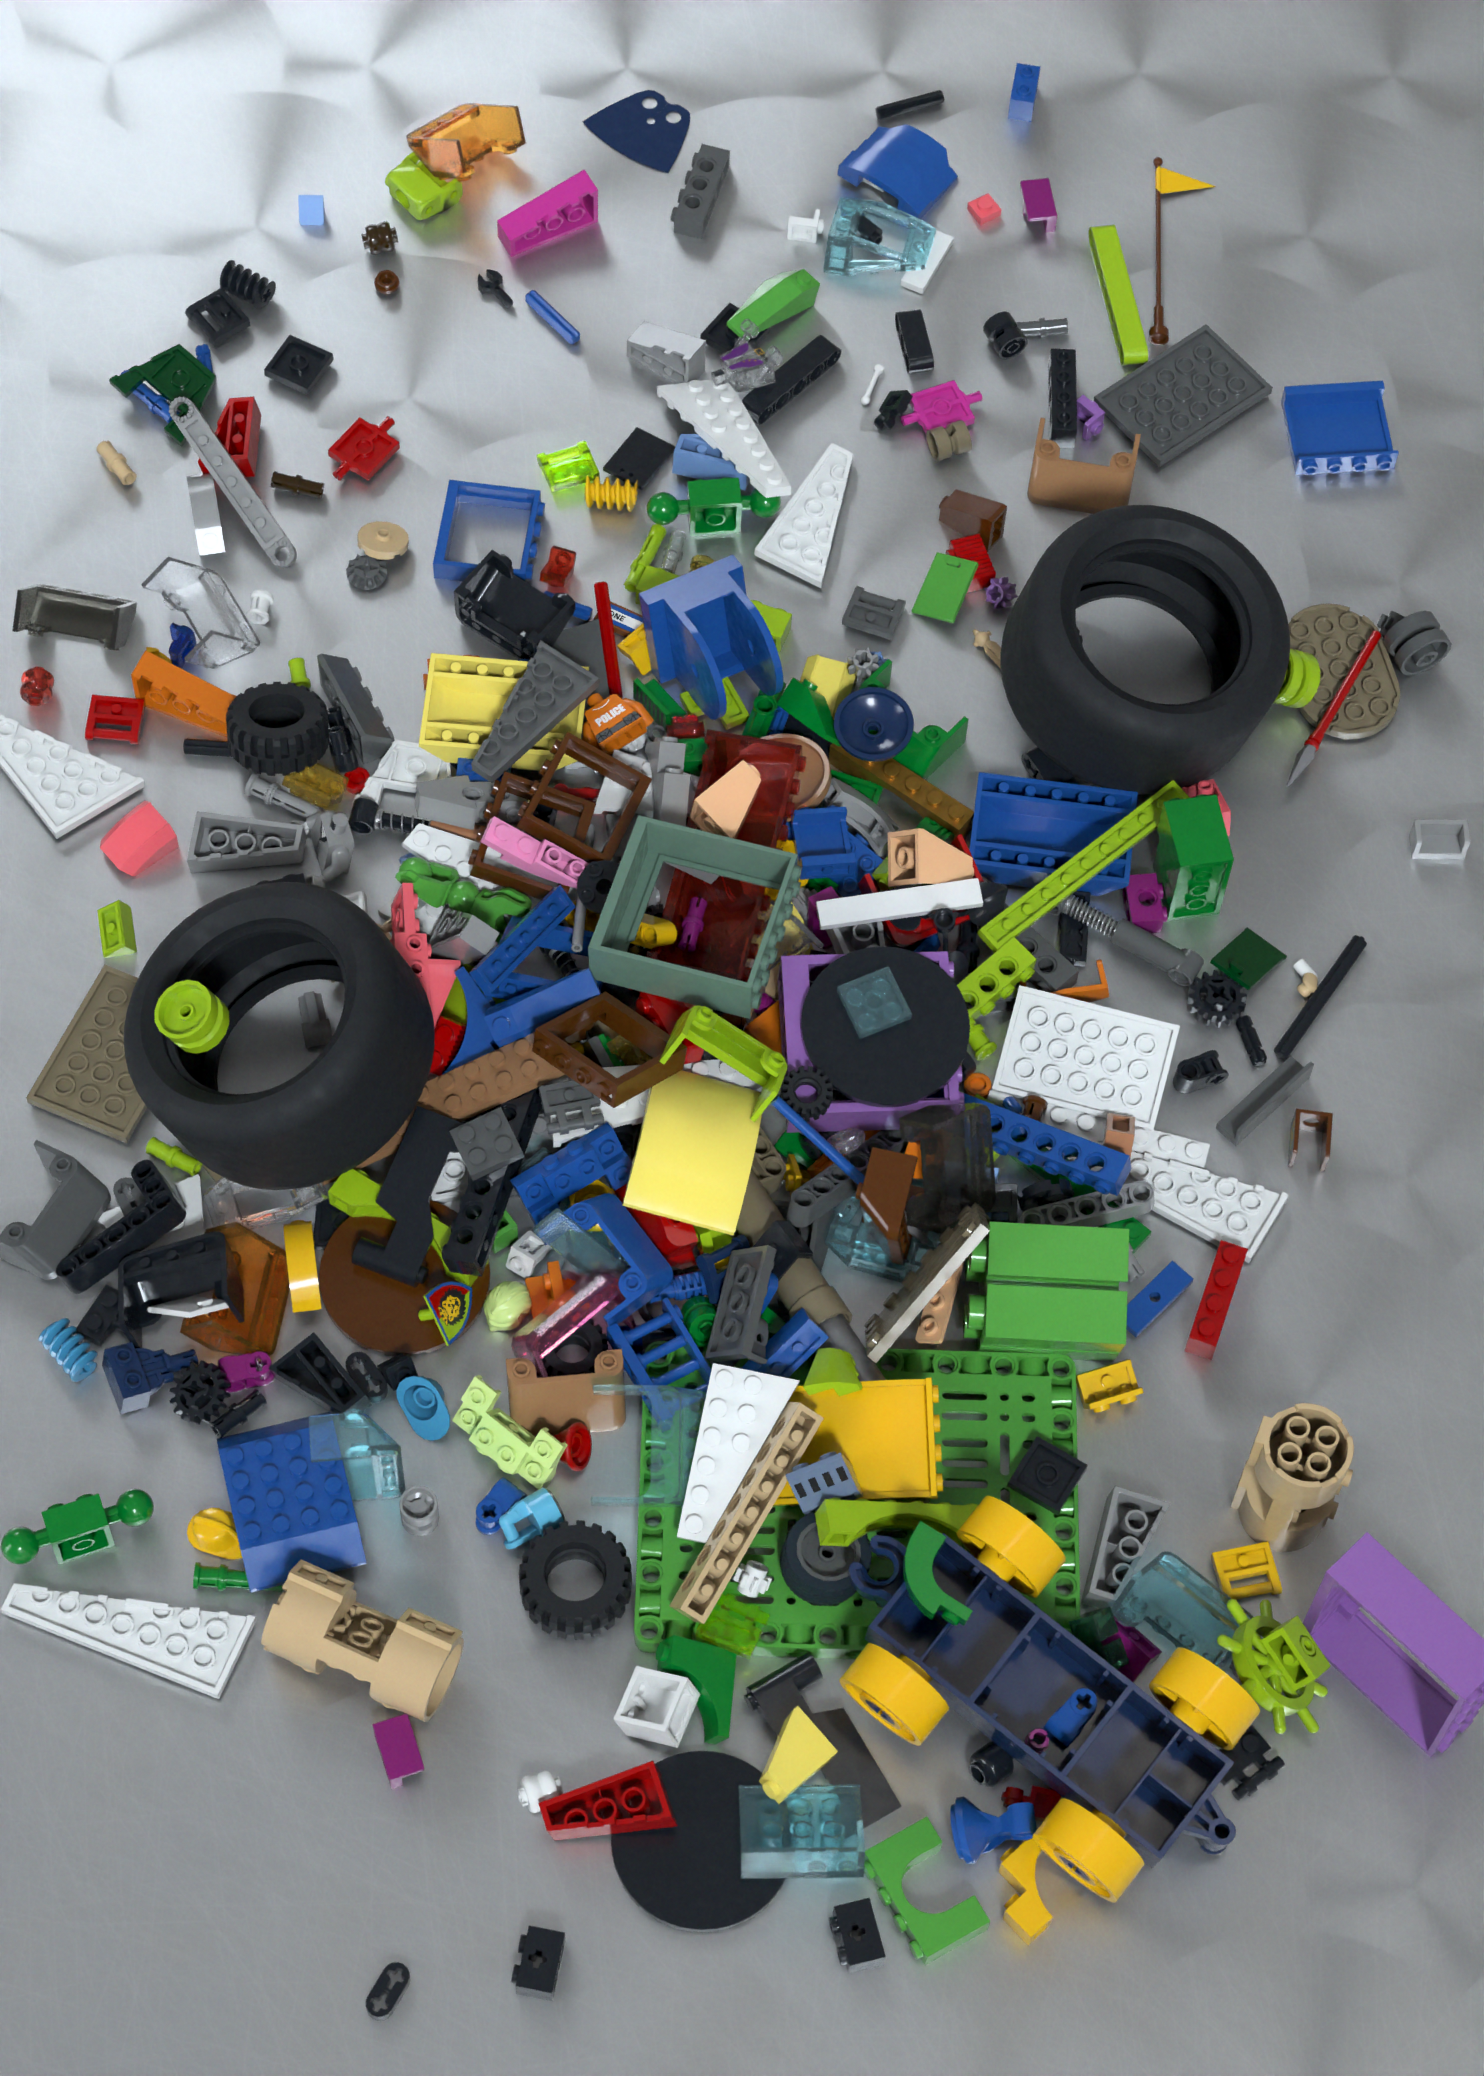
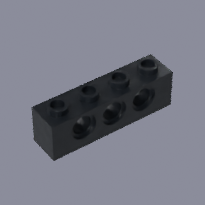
M1051 349L1049 356V440L1056 442L1060 448L1074 449L1077 435L1076 349Z

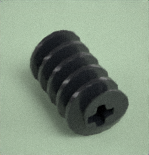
M229 260L221 272L220 288L225 292H229L232 296H237L240 300H245L248 304H253L258 309L265 307L275 294L276 283L271 281L268 284L267 277L260 279L259 273L252 274L251 269L246 268L244 270L243 265L238 264L235 266V261Z

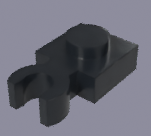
M899 390L888 393L879 409L881 414L874 420V425L879 430H882L884 425L888 430L894 426L896 416H902L913 398L908 390Z

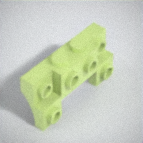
M481 1375L475 1376L462 1396L461 1400L463 1403L452 1421L471 1435L469 1441L475 1445L476 1450L497 1462V1466L503 1472L512 1475L518 1473L538 1490L547 1488L556 1474L558 1462L568 1444L558 1441L548 1433L549 1429L546 1427L542 1428L535 1437L500 1408L493 1409L502 1392L499 1389L494 1390L485 1383Z

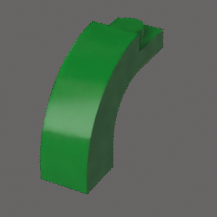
M920 1521L909 1540L904 1556L903 1575L907 1591L918 1609L931 1620L939 1610L943 1613L941 1615L942 1618L955 1626L958 1623L965 1626L973 1610L944 1593L935 1582L933 1576V1560L943 1546L946 1536Z

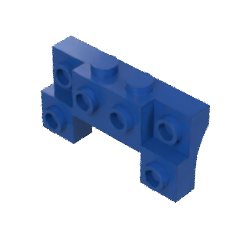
M606 1122L580 1139L570 1142L560 1151L546 1156L541 1162L510 1181L534 1226L539 1231L562 1214L558 1205L560 1201L602 1176L605 1177L607 1183L614 1191L627 1184L632 1162L623 1150L614 1129Z

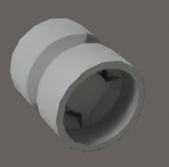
M420 1485L405 1490L399 1502L403 1527L407 1532L416 1536L431 1533L437 1527L439 1521L436 1495L431 1489Z

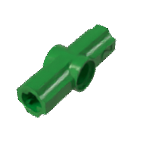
M783 682L781 692L772 696L766 695L761 690L759 691L741 736V741L745 745L767 736L778 708L777 702L785 691L786 683Z

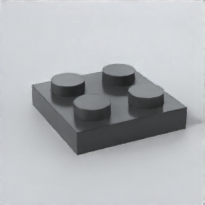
M501 1107L449 1131L472 1181L524 1158L521 1147Z

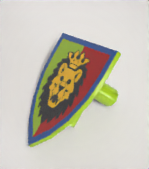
M452 1281L438 1284L423 1297L429 1308L420 1310L418 1314L421 1321L435 1320L447 1346L451 1345L464 1330L472 1305V1288L463 1283Z

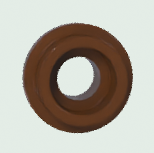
M390 270L379 272L375 278V288L380 293L391 294L399 288V278Z

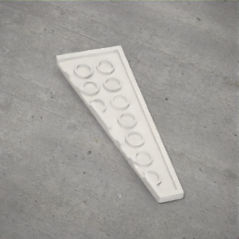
M1069 1130L1066 1131L1068 1133L1103 1145L1102 1142H1098L1097 1138H1093ZM1131 1152L1130 1161L1132 1169L1124 1183L1128 1184L1135 1181L1149 1182L1154 1188V1207L1152 1211L1218 1247L1221 1240L1247 1248L1248 1251L1244 1261L1250 1263L1289 1197L1285 1192L1279 1194L1265 1190L1264 1186L1256 1184L1255 1187L1238 1182V1179L1233 1177L1227 1179L1210 1174L1208 1170L1174 1160L1168 1162L1153 1157V1154L1146 1152L1144 1155ZM1068 1157L1066 1161H1074L1077 1157ZM1095 1166V1167H1093L1091 1170H1092V1171H1099V1170H1101L1103 1167H1101V1166ZM1139 1194L1135 1197L1139 1201L1149 1198L1145 1194Z
M17 1583L13 1584L1 1607V1612L5 1615L217 1699L220 1698L256 1622L255 1617L251 1615H232L224 1611L217 1613L203 1611L195 1607H190V1609L169 1606V1604L128 1598L121 1600L108 1598L106 1595L91 1596L80 1594L76 1591L49 1590L47 1587Z

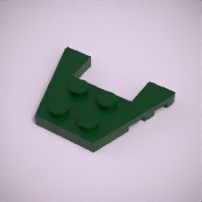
M178 344L151 357L150 361L140 366L135 365L129 368L128 372L120 376L115 375L111 377L109 382L127 398L146 381L170 403L175 398L186 397L201 412L217 378L183 346ZM180 404L177 407L180 411L179 417H184L189 413L187 404ZM172 420L164 428V431L182 447L186 438L174 420Z

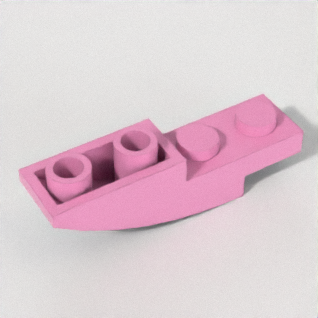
M495 816L490 819L480 841L501 853L500 859L541 878L573 888H577L578 879L589 864L546 839L540 842Z

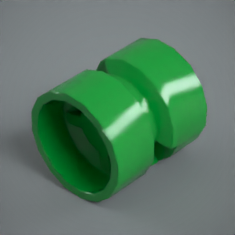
M694 1296L688 1299L681 1309L683 1324L694 1342L703 1347H707L709 1344L717 1311L715 1304H711L709 1298L705 1296Z

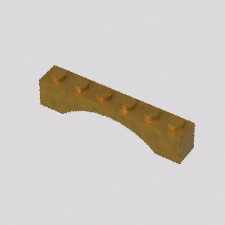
M833 743L830 745L829 764L843 773L884 787L910 805L923 819L928 816L948 829L949 832L954 833V839L960 834L965 838L972 830L974 811L894 759L890 758L877 762L864 761L850 755L842 746L839 747Z

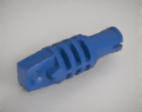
M699 1270L674 1276L671 1285L651 1299L649 1304L662 1301L666 1297L682 1301L694 1296L708 1295L702 1271Z

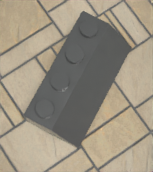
M327 654L317 655L320 685L332 707L341 708L345 726L350 731L354 748L362 763L367 764L384 757L392 742L395 741L394 735L390 727L385 728L382 723L384 719L379 707L374 708L369 688L367 686L363 688L358 668L352 667L347 658Z

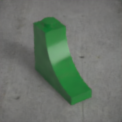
M672 1635L660 1642L657 1647V1671L687 1677L700 1693L697 1706L704 1725V1742L716 1745L729 1738L737 1651Z

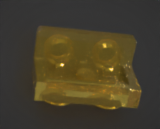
M316 763L311 768L305 767V770L302 772H293L290 775H285L282 785L289 788L292 794L300 797L306 796L313 800V804L327 808L341 802L349 779Z

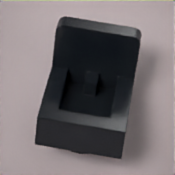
M403 1353L377 1365L393 1391L397 1390L399 1383L406 1377L418 1376L410 1355H404Z

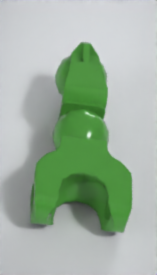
M412 857L403 861L399 867V872L395 876L401 884L413 883L414 893H417L420 899L432 907H444L448 903L451 910L474 915L499 932L495 940L497 943L500 942L508 925L504 919V914L523 917L529 913L532 906L531 899L515 889L501 888L497 891H490L484 888L479 892L478 887L472 882L459 881L460 877L457 870L435 862H428L420 857Z

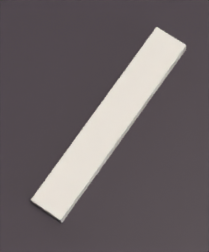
M978 878L816 901L820 930L928 915L931 913L935 914L942 908L956 911L983 907Z

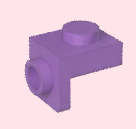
M1082 395L1077 399V418L1084 423L1082 438L1088 440L1091 436H1096L1102 431L1105 412L1099 408L1096 402Z

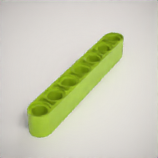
M1113 224L1089 227L1090 248L1120 363L1122 366L1147 363L1148 347L1116 226Z

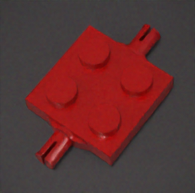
M387 416L380 425H375L359 417L328 449V456L341 464L333 472V476L340 481L351 471L369 481L400 448L399 441L387 433L395 424L394 420Z

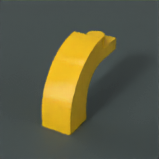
M295 1220L289 1224H284V1241L293 1313L322 1309L312 1221Z

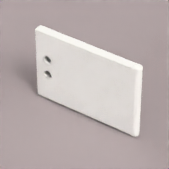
M190 1296L150 1306L147 1308V1311L149 1313L191 1318L226 1309L229 1306L225 1300Z

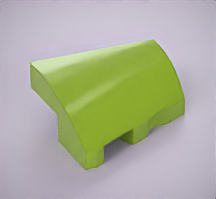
M821 1348L817 1351L803 1388L808 1395L833 1388L838 1396H843L859 1391L863 1386L857 1377L859 1373L851 1353L836 1348Z

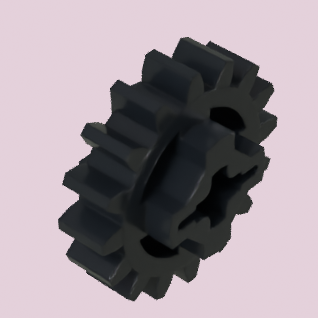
M1217 970L1213 971L1212 976H1209L1205 971L1201 979L1198 977L1194 978L1193 985H1190L1188 990L1187 1004H1191L1190 1013H1198L1197 1021L1204 1018L1206 1019V1026H1209L1211 1022H1215L1217 1028H1220L1221 1022L1224 1021L1230 1026L1232 1020H1237L1241 1012H1244L1247 994L1243 993V986L1240 984L1236 985V981L1232 978H1227L1228 976L1225 973L1222 976L1218 975Z
M200 1361L199 1365L191 1362L189 1371L182 1368L181 1374L183 1376L181 1378L174 1377L173 1380L177 1383V1386L170 1388V1392L174 1393L175 1397L169 1401L176 1406L173 1411L180 1415L181 1419L196 1425H200L201 1420L210 1423L211 1415L218 1418L220 1416L218 1409L220 1407H227L223 1401L224 1398L231 1397V1394L225 1391L231 1383L225 1380L226 1372L220 1370V1367L215 1364Z

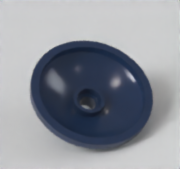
M879 687L862 688L852 692L839 704L834 717V732L839 744L850 755L864 761L877 762L895 757L909 744L914 729V719L908 704L898 694ZM875 730L878 733L875 735H871L869 731Z

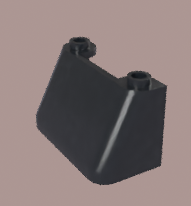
M491 550L454 590L455 613L458 620L467 628L518 660H530V658H533L540 641L553 647L576 609L575 601L570 595L555 593L551 598L514 575L510 558L494 550Z

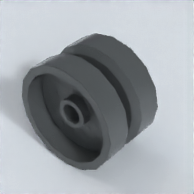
M1420 611L1406 616L1388 630L1383 642L1392 657H1395V663L1404 675H1415L1429 670L1446 657L1452 644L1445 632L1440 629V624L1430 611Z

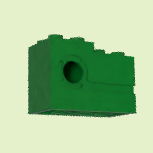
M1201 794L1194 798H1173L1164 801L1157 827L1159 842L1153 869L1157 875L1158 883L1163 885V899L1161 900L1163 906L1167 908V921L1219 914L1234 857L1217 794L1209 796Z

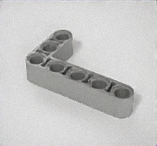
M1135 1181L1124 1184L1118 1196L1110 1193L1106 1195L1097 1191L1038 1206L1024 1211L1020 1216V1223L1036 1222L1045 1225L1097 1227L1146 1214L1153 1209L1154 1188L1149 1182ZM1139 1194H1145L1149 1197L1144 1201L1135 1199ZM1118 1201L1121 1205L1117 1208H1111L1108 1206V1203ZM1084 1208L1094 1210L1090 1215H1084L1080 1211ZM1057 1215H1063L1067 1218L1063 1222L1053 1220Z

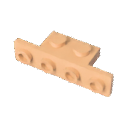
M964 1262L923 1308L915 1337L918 1343L941 1344L943 1342Z

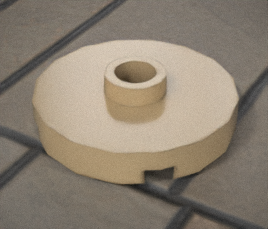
M377 521L361 527L358 532L357 544L359 549L362 548L364 554L369 557L390 560L394 559L395 555L400 554L401 556L405 554L408 549L409 537L407 532L397 524Z

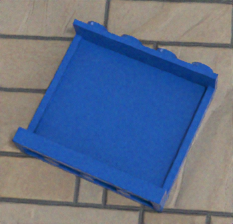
M1383 380L1284 387L1281 405L1295 475L1334 474L1347 471L1362 472L1364 470H1388L1395 468L1399 452L1398 450L1393 451L1382 400L1385 390Z

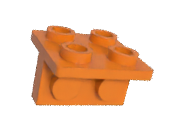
M559 1261L547 1262V1273H544L542 1276L525 1279V1285L527 1290H529L532 1301L530 1310L535 1331H542L547 1323L553 1325L552 1319L559 1317L560 1320L564 1319L565 1314H570V1318H576V1314L583 1315V1320H587L588 1317L591 1318L584 1283L580 1286L575 1284L577 1281L569 1278L564 1280L561 1275Z

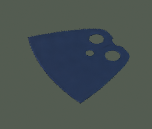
M646 90L624 98L582 122L602 141L623 155L641 164L668 173L685 139L690 123V113L680 105L666 102L665 97L654 90ZM652 97L656 99L657 106L647 109L642 105L643 99ZM672 111L678 112L681 115V120L677 123H671L667 121L666 115ZM654 118L655 123L648 124L647 119Z

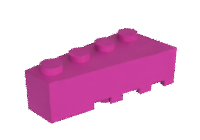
M584 169L497 220L498 238L512 257L598 222V189Z

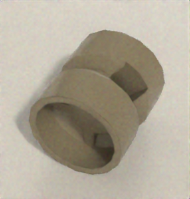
M963 420L949 423L946 425V428L939 426L926 432L929 451L937 462L950 458L952 453L960 455L971 451L970 433Z

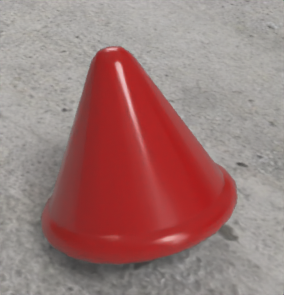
M576 1422L553 1437L561 1443L565 1442L568 1444L560 1461L569 1466L571 1470L579 1472L587 1466L590 1460L592 1439L586 1425Z

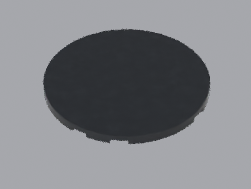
M869 947L850 952L836 959L814 980L802 1009V1043L805 1053L816 1069V1072L818 1069L822 1070V1076L827 1075L829 1077L828 1082L832 1083L833 1088L846 1095V1098L869 1106L891 1108L915 1104L932 1094L934 1095L957 1072L963 1062L969 1043L970 1019L968 1009L961 991L955 982L940 966L930 959L902 948Z
M692 1751L680 1753L655 1763L660 1771L678 1826L611 1835L614 1867L623 1888L635 1904L653 1916L655 1920L679 1930L701 1933L717 1932L730 1929L732 1926L752 1919L769 1905L782 1888L791 1866L794 1834L791 1816L785 1801L778 1804L775 1799L769 1798L759 1782L762 1772L751 1764L728 1754L714 1751Z

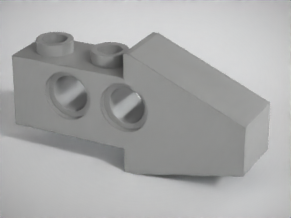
M468 775L417 782L414 803L417 816L474 830L475 823H487L488 819L484 818L483 815L488 802H494L495 795L491 794L494 782H470ZM506 792L497 818L506 823L519 822L521 817L517 813L523 802H528V800Z

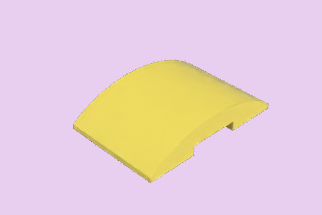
M682 1070L652 1086L649 1090L641 1132L622 1206L734 1236L761 1124L762 1114L755 1122L750 1120L760 1092Z

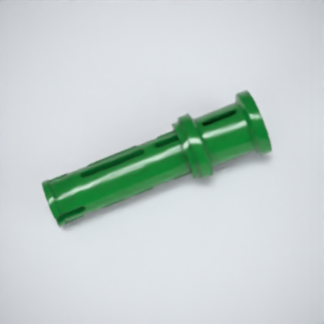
M199 1562L195 1563L193 1589H198L199 1587L218 1588V1591H223L227 1588L250 1589L245 1570L229 1569L228 1566L223 1564L220 1567L201 1566ZM283 1585L264 1590L283 1592Z

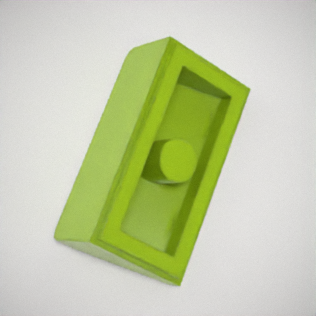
M117 900L98 909L103 957L110 958L136 953L137 948L131 907Z

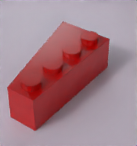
M654 1761L538 1803L547 1832L554 1841L678 1826L660 1771Z

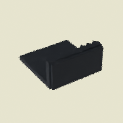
M776 1220L753 1246L769 1245L777 1249L774 1267L771 1272L777 1276L778 1282L798 1258L810 1259L813 1254L790 1221Z

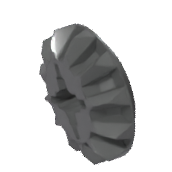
M357 554L354 560H349L346 574L353 586L369 590L377 588L384 583L388 575V569L385 561L369 557L368 555L360 556ZM366 565H369L370 570L367 577H365L363 570Z

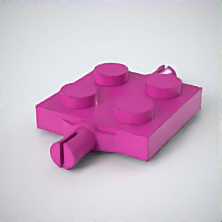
M955 380L911 394L913 398L909 403L913 413L901 416V423L903 426L918 422L925 433L939 426L946 428L947 424L958 420H963L966 426L974 424L975 417L970 409V404L982 401V394L980 391L968 395L964 394L958 388Z

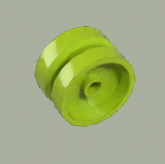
M1290 648L1286 675L1279 694L1274 701L1275 704L1297 709L1304 707L1313 699L1320 683V667L1318 660L1312 654Z
M184 980L176 982L163 992L154 1010L155 1023L159 1031L185 1052L198 1054L206 1052L218 1045L226 1035L229 1026V1011L225 1003L198 981Z

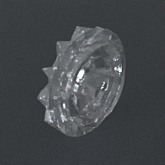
M848 1128L835 1133L827 1141L844 1155L858 1149L865 1142L866 1135L862 1129Z

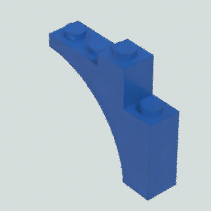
M464 966L454 973L460 981L466 998V1032L458 1054L442 1074L500 1048L495 1043L484 1020L487 1008L497 1004L492 997L483 995L478 988V984Z

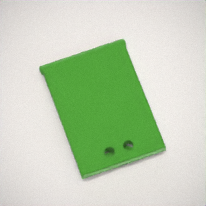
M937 552L911 612L954 623L979 564L974 561Z

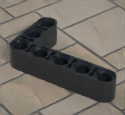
M151 1160L138 1162L131 1171V1176L146 1201L58 1264L56 1274L73 1294H80L116 1270L125 1257L143 1251L184 1221L186 1217L185 1208Z

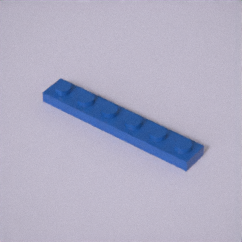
M561 885L554 887L469 972L485 995L493 992L576 907Z

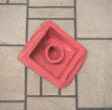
M143 801L127 813L103 837L100 844V849L114 865L131 876H137L179 847L177 836L172 827L149 801Z

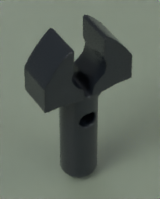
M486 270L487 277L492 283L485 281L478 274V290L482 294L488 291L492 292L505 307L509 308L513 305V300L499 286L503 283L499 272Z

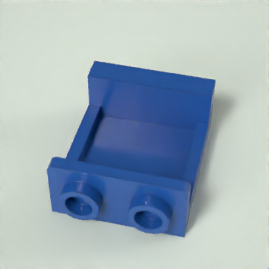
M834 805L816 809L804 807L793 811L791 829L795 853L798 854V866H801L800 880L853 876L856 858L855 853H851L846 824V807Z

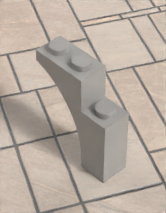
M655 737V741L646 742L645 754L649 759L653 778V819L686 827L690 775H683L686 744L678 743V738Z

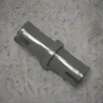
M1039 318V321L1017 322V327L1020 328L1025 337L1040 336V338H1046V335L1068 334L1067 318L1053 320Z

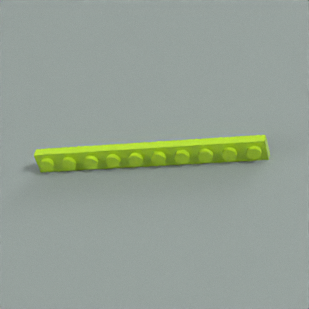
M1172 780L984 925L977 934L995 953L1011 938L1019 936L1157 829L1164 801L1173 798L1186 799L1190 797Z

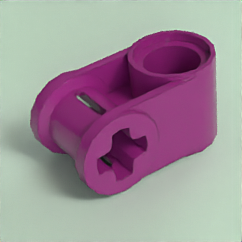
M264 1352L226 1356L219 1359L217 1363L220 1370L227 1374L225 1380L231 1383L225 1389L226 1392H238L243 1389L266 1386L275 1378L268 1369L272 1365L271 1359Z

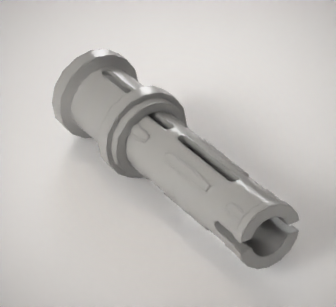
M253 773L250 776L244 790V794L247 796L254 795L264 800V803L267 805L276 804L304 818L325 811L324 808L282 790L278 783H270L259 778L257 773Z

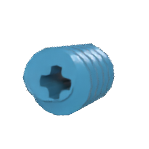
M63 1318L45 1328L39 1335L38 1341H41L43 1347L49 1350L50 1355L56 1358L58 1365L63 1366L64 1372L70 1374V1379L78 1382L87 1378L96 1369L97 1363L94 1360L98 1354L95 1350L89 1351L91 1345L88 1342L82 1343L84 1340L83 1335H75L77 1328L75 1326L68 1327L70 1320Z

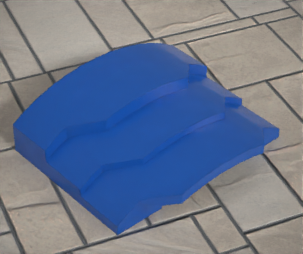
M907 124L892 128L878 127L868 139H865L855 151H852L842 161L837 173L838 176L856 187L865 178L899 199L897 212L915 224L925 216L958 178V175L949 166L946 148L929 135Z

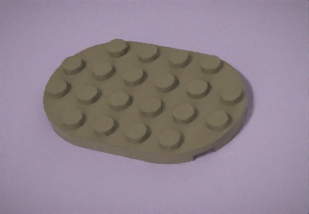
M1339 604L1310 606L1295 614L1288 624L1290 648L1312 654L1319 663L1320 683L1318 690L1308 704L1299 708L1303 717L1315 728L1372 631L1379 632L1378 628L1365 615L1361 617L1349 611L1350 607ZM1382 636L1325 734L1342 739L1369 737L1384 729L1395 716L1400 701V686Z

